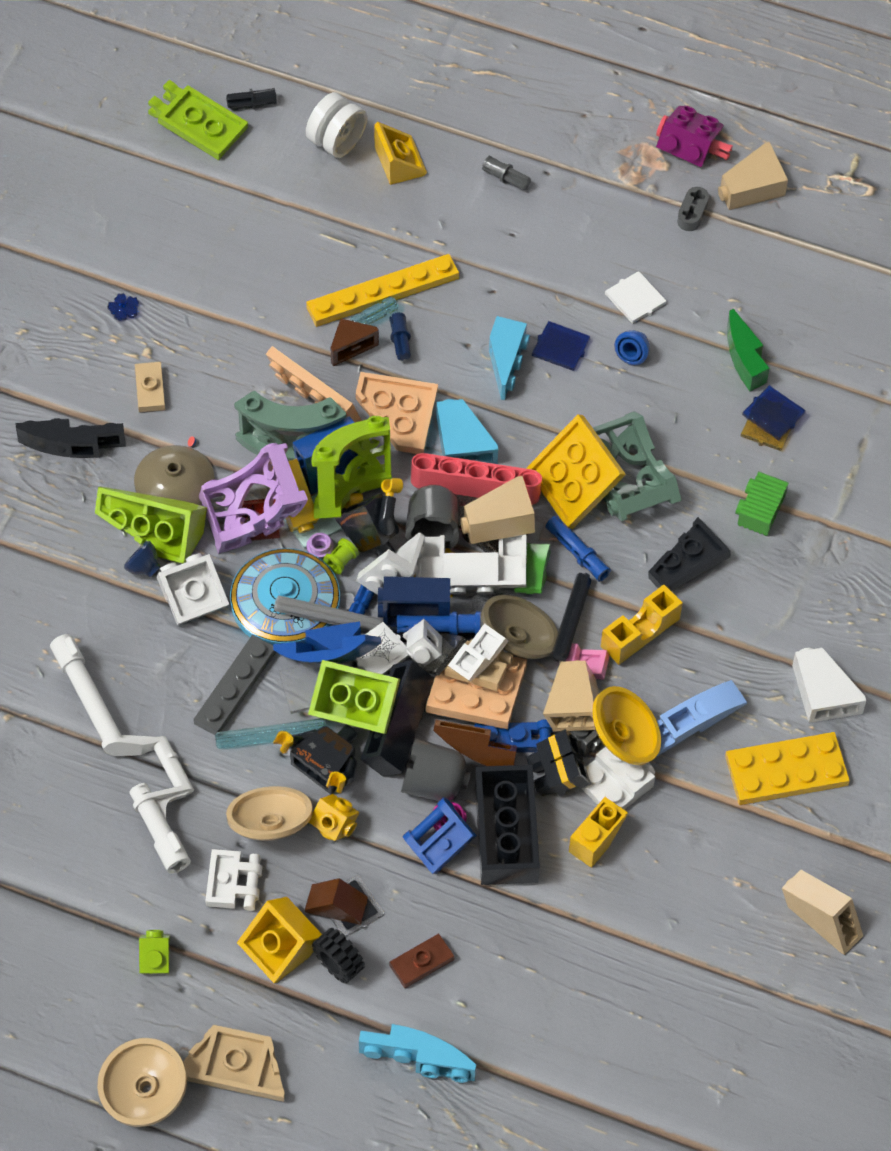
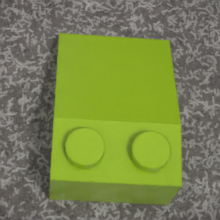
M322 660L308 715L386 734L400 679Z

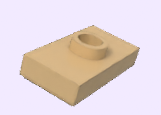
M161 362L135 364L139 412L165 410Z

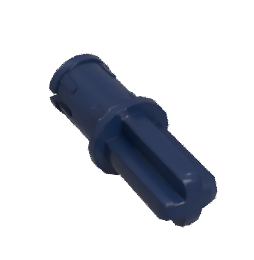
M400 312L393 313L392 317H389L392 329L390 340L395 345L397 359L400 361L408 360L411 357L409 346L411 333L407 329L406 316Z

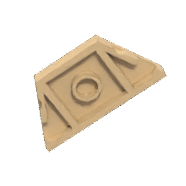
M213 1025L204 1034L203 1040L192 1047L189 1055L183 1061L186 1068L187 1081L282 1102L285 1100L272 1038L269 1036Z

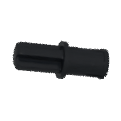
M275 88L255 91L249 89V92L232 93L226 96L227 106L230 109L251 106L253 109L258 105L277 104Z

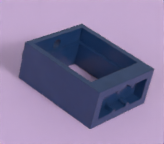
M384 577V587H378V618H383V622L387 626H397V615H450V578Z

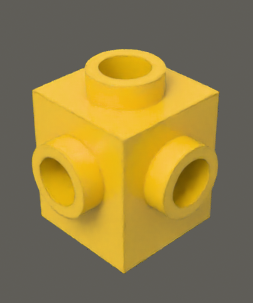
M331 794L320 798L308 823L320 830V834L326 839L336 841L343 837H349L357 827L355 821L360 812L354 809L352 803L348 800Z

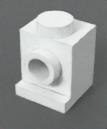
M425 619L403 634V637L407 640L406 650L409 656L424 667L442 655V636Z

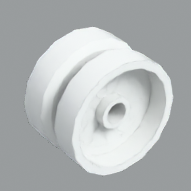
M332 92L326 95L313 110L307 122L306 137L315 145L323 147L326 152L335 158H341L347 155L360 140L367 124V113L358 105L350 104L348 99L339 93Z

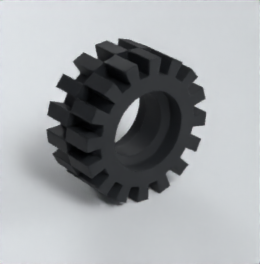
M331 927L313 942V951L331 975L334 974V977L342 983H348L365 968V962L362 961L363 958L358 954L357 948L351 945L352 942L347 940L343 933L340 934L339 930H334Z

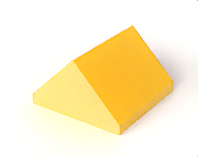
M380 122L374 124V147L390 185L423 177L427 174L412 135Z

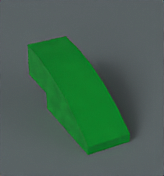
M732 309L729 311L727 322L729 352L736 371L749 392L767 383L770 368L761 358L763 344L738 313Z

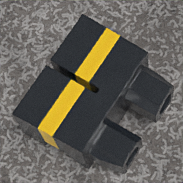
M566 729L537 743L538 751L526 757L528 765H533L534 773L544 769L545 775L534 780L536 791L541 796L555 792L561 797L566 793L565 791L576 786L584 788L591 785L585 764L582 761L583 757L577 738Z

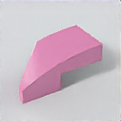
M572 643L568 658L564 661H586L595 678L604 680L610 655L607 650H582L578 644Z

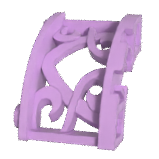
M286 443L266 445L260 450L256 458L241 470L220 480H210L201 486L199 499L202 505L207 507L206 516L215 539L218 554L252 543L251 537H255L262 532L265 536L275 532L284 526L283 520L289 515L295 517L305 506L308 499L304 490H298L286 457L288 450ZM253 484L266 485L271 488L264 502V513L261 515L257 511L242 508L244 500ZM225 495L224 501L216 503L229 507L228 511L214 512L210 499ZM241 515H249V516H250V521L244 524V521H245V519H247V518L239 517V516H241ZM217 518H225L224 531H221Z

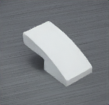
M484 624L469 645L463 644L448 666L471 682L491 664L509 641Z

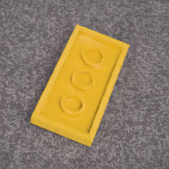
M835 732L726 751L725 754L739 805L845 787L849 785L850 781Z

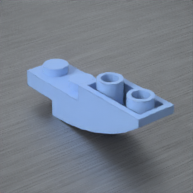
M730 680L712 687L660 715V720L657 723L661 733V747L656 757L697 731L700 733L746 705L747 701L734 682Z

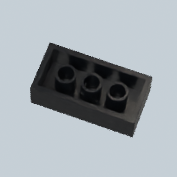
M533 765L476 767L475 794L481 885L538 883L540 862Z

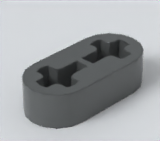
M692 187L687 191L678 213L677 223L681 229L694 231L699 227L708 206L709 194L706 189ZM696 197L701 198L698 200L697 205L693 204V200ZM692 213L693 218L686 220L689 214Z

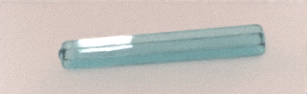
M319 718L215 733V742L219 749L273 742L280 731H286L291 735L314 729L318 730L322 726H326L324 719Z

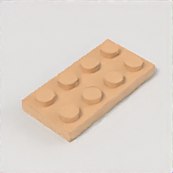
M273 346L268 350L266 356L270 361L269 367L276 372V378L287 385L290 382L296 387L295 391L305 399L311 397L316 401L315 403L331 397L346 412V417L350 416L354 423L362 421L353 403Z

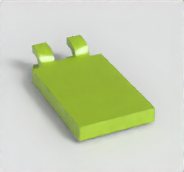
M168 80L163 85V89L166 90L163 98L171 103L167 105L156 96H153L148 101V105L151 106L148 114L158 118L160 125L218 161L248 129V122L189 85L181 89L173 81Z

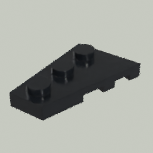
M697 517L692 523L691 529L678 538V543L672 550H667L648 571V577L657 588L665 585L670 591H673L730 558L731 550Z

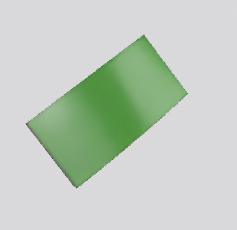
M527 543V588H514L515 593H542L547 578L546 566L551 554L550 544Z

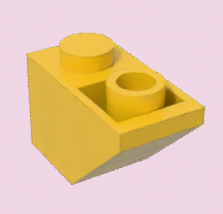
M604 797L571 835L569 852L592 868L611 845L628 812Z

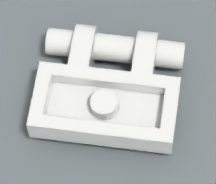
M212 849L205 900L206 906L235 909L236 898L244 899L243 908L245 910H255V904L259 900L260 890L257 888L258 878L262 876L263 868L260 865L261 856L250 854L249 862H240L241 851ZM239 875L247 876L246 886L238 885Z

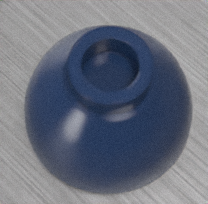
M151 541L144 542L125 562L124 569L135 575L146 574L150 578L161 566L157 563L158 554Z

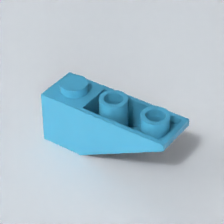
M496 316L489 337V354L500 398L505 400L507 392L513 391L516 376L513 375L515 370L519 371L521 368L523 355L520 354L522 349L527 350L530 335L526 334L527 323Z

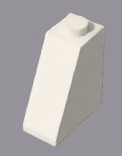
M804 648L795 652L792 666L809 723L863 714L866 704L865 695L823 648Z

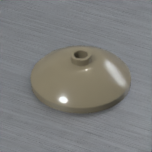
M171 445L158 448L141 460L135 471L134 486L136 493L175 499L203 506L199 499L201 486L210 480H215L211 463L202 453L190 447Z
M511 595L494 596L486 602L481 612L482 623L509 641L503 648L505 651L526 659H540L552 654L558 631L553 621L543 610L525 599Z

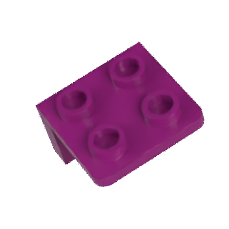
M678 106L665 121L656 147L702 167L712 142L722 131L724 125L717 118L697 113L690 106Z

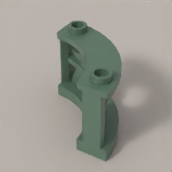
M252 391L234 403V407L238 411L240 430L235 434L236 440L256 455L268 444L277 443L279 445L286 443L288 446L286 452L288 461L295 459L294 441L346 418V412L331 397L312 405L286 406L274 403L256 391ZM276 430L287 432H304V434L300 436H289L280 434Z
M634 411L625 414L624 417L593 427L597 435L607 434L612 446L610 447L606 440H601L615 460L620 455L629 464L644 466L637 475L636 485L620 481L603 498L611 516L615 515L619 520L625 521L627 520L626 515L664 501H668L671 504L682 501L675 475L667 469L662 460L657 461L651 452L655 447L650 438L643 415ZM628 425L617 437L613 430ZM634 448L637 450V454L630 455L629 450ZM644 478H650V479H651V481L645 480V485L642 484V479H644Z

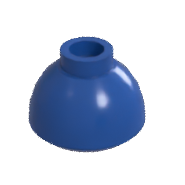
M628 330L621 333L615 340V352L626 364L640 365L647 359L650 344L644 333Z

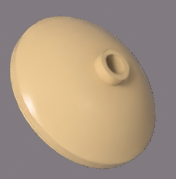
M270 786L250 790L235 798L228 806L226 816L230 828L241 836L252 840L272 841L289 837L300 831L310 821L313 809L311 800L301 791L288 787Z
M152 1038L134 1039L117 1047L104 1061L98 1076V1095L105 1110L118 1122L134 1127L150 1126L166 1119L177 1109L186 1091L187 1073L181 1057L167 1043ZM151 1085V1090L144 1093V1086Z

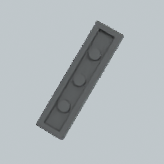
M254 635L250 637L195 716L194 725L217 737L275 655L276 651L273 650V645Z

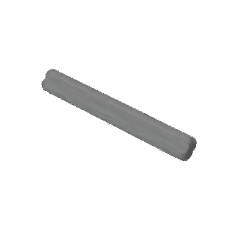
M277 596L274 604L276 612L333 625L360 621L361 631L369 632L382 623L380 618L284 596Z

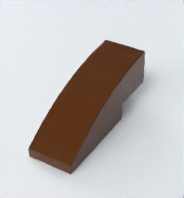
M435 719L433 731L447 744L466 757L485 766L514 765L517 746L489 741L490 729Z

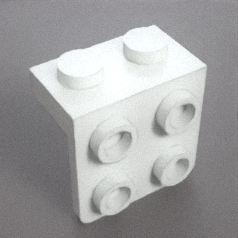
M418 533L397 549L396 553L388 549L360 571L356 581L378 595V587H384V577H413L418 569V566H416L417 560L424 550V545L422 544L425 536Z

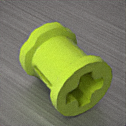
M341 538L338 541V546L331 554H326L323 561L334 573L341 574L344 566L351 559H355L359 552L352 542Z

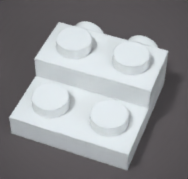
M201 553L194 554L186 558V563L178 566L175 562L161 567V572L157 574V580L166 602L169 603L177 625L229 606L210 554L202 556Z
M605 747L596 754L595 760L586 766L591 785L581 789L597 805L606 797L625 810L654 787L655 771L650 763L632 765L624 762Z

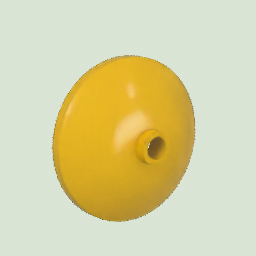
M612 686L601 691L594 700L592 710L594 727L604 746L614 756L632 765H644L652 761L660 751L661 733L650 708L639 696L626 688Z

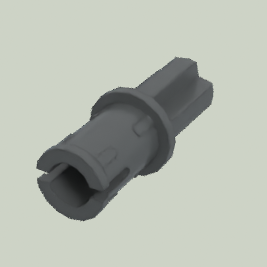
M490 155L482 165L483 171L500 178L502 183L508 181L523 190H526L531 183V178L514 170L512 164L502 163Z

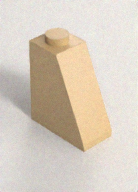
M770 142L764 143L722 175L718 194L721 201H725L729 210L786 195L788 179Z
M518 476L465 505V517L460 518L463 534L468 533L471 544L535 533V515L523 476Z
M586 661L560 662L543 712L553 731H562L564 729L567 731L596 730L593 723L592 709L594 700L599 692L596 678Z
M800 870L782 887L788 908L840 953L845 955L863 937L851 897L803 870Z

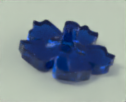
M118 293L117 297L114 298V302H108L107 309L114 315V319L119 321L126 320L127 317L134 318L138 315L137 306L139 301L137 297L129 296L126 299L124 293Z

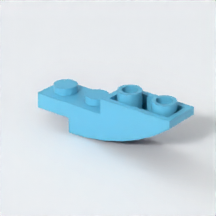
M392 1024L390 1035L360 1031L359 1053L364 1054L366 1057L373 1059L381 1058V1056L389 1057L401 1063L416 1061V1073H421L422 1076L427 1078L448 1077L459 1083L475 1081L476 1064L454 1046L433 1035Z

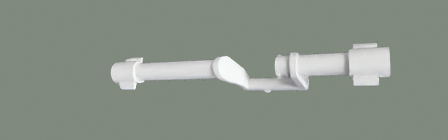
M64 634L55 638L51 642L50 648L62 671L67 673L102 740L101 744L105 753L112 756H133L155 750L174 787L151 792L148 784L140 783L130 790V795L134 801L133 807L135 811L141 814L155 841L154 848L166 871L169 874H174L184 870L189 866L191 860L178 835L171 830L166 821V806L170 802L184 798L194 791L178 760L177 753L173 751L165 736L121 735L84 665L85 659L71 634Z

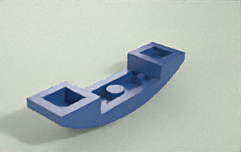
M371 635L342 637V648L312 651V644L290 642L273 644V650L297 661L321 664L322 660L339 664L355 660L369 653L381 643V637Z

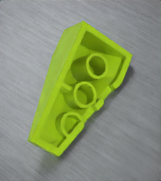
M102 486L98 487L95 514L117 529L126 531L139 544L151 541L160 558L182 564L186 563V558L191 556L204 534L207 507L136 492Z

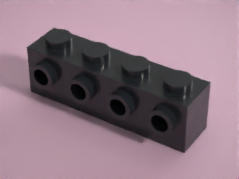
M413 660L392 666L389 676L399 678L400 682L387 732L383 734L370 731L360 759L383 777L403 773L407 765L411 746L415 740L419 722L423 717L427 698L431 692L434 677Z

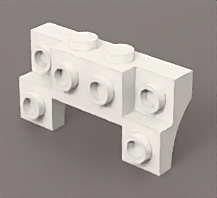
M526 534L499 539V554L498 552L445 553L444 535L424 538L422 544L424 545V550L416 563V566H418L416 577L450 578V594L464 595L468 590H477V594L488 595L493 594V590H500V588H527Z

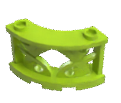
M371 416L367 420L341 427L324 437L315 447L311 460L312 466L317 467L318 494L314 501V519L341 517L342 509L350 500L352 493L357 491L361 494L365 491L381 488V484L385 479H392L390 423L388 417ZM383 436L384 445L377 447L380 441L373 437ZM347 449H350L358 454V456L348 464L345 474L336 473V465H339L342 454ZM384 455V464H380L376 457Z

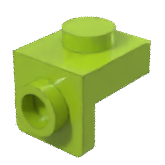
M146 930V935L139 937V973L170 972V935H164L163 930Z

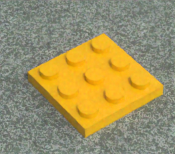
M579 414L526 468L541 474L542 493L560 519L570 529H574L626 475L585 416Z

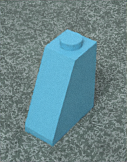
M447 399L437 402L436 419L442 455L498 464L497 443L463 399Z

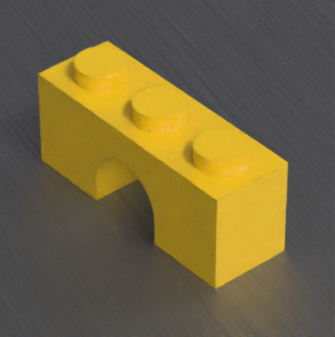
M662 585L643 600L642 608L633 618L628 620L622 615L603 629L600 647L603 650H607L610 657L620 665L680 620L683 602L665 585Z

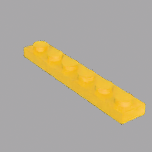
M446 254L307 301L306 308L315 326L318 327L459 279V271L450 254Z

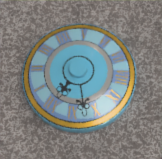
M274 549L253 557L237 572L230 591L232 614L240 629L247 636L251 637L254 635L271 645L290 642L306 643L305 630L332 626L329 623L276 612L274 604L277 596L289 597L337 609L340 607V589L333 571L317 556L298 549Z

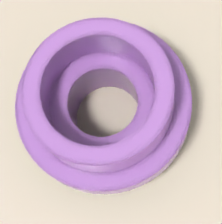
M316 533L309 538L306 547L308 553L324 559L326 554L332 553L334 544L327 534ZM317 546H323L324 548H322V549H317L316 547H317Z

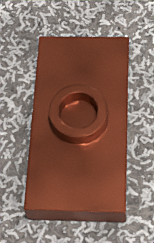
M438 933L391 960L389 966L403 987L407 988L454 961V954Z

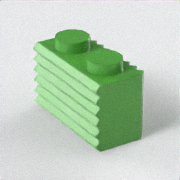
M758 471L756 478H750L745 489V493L748 494L746 500L740 499L735 514L739 515L738 525L768 536L787 494L789 482Z

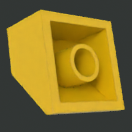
M288 897L268 900L237 944L273 983H277L311 956L314 952L312 944L322 934Z

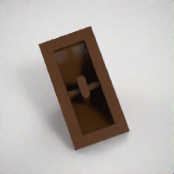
M340 319L330 347L331 364L333 366L338 365L379 346L378 328L372 325Z
M340 878L315 883L311 886L305 912L361 925L368 897Z

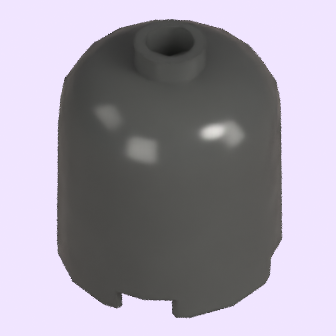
M427 485L416 490L409 500L405 532L406 540H410L418 533L423 534L425 537H440V535H444L445 548L449 546L450 549L454 548L459 541V502L456 495L441 485Z
M415 738L408 763L413 764V768H407L401 792L440 801L443 797L449 801L454 800L461 788L467 789L471 774L466 772L464 756L454 749Z

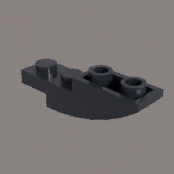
M60 418L15 423L19 443L51 455L70 458H100L99 449L126 447L123 423L70 427L69 419Z

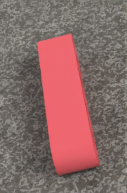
M427 453L417 454L412 459L411 483L416 488L427 485H441L456 495L479 498L518 476H523L531 504L534 505L540 500L542 476L539 472L532 469Z

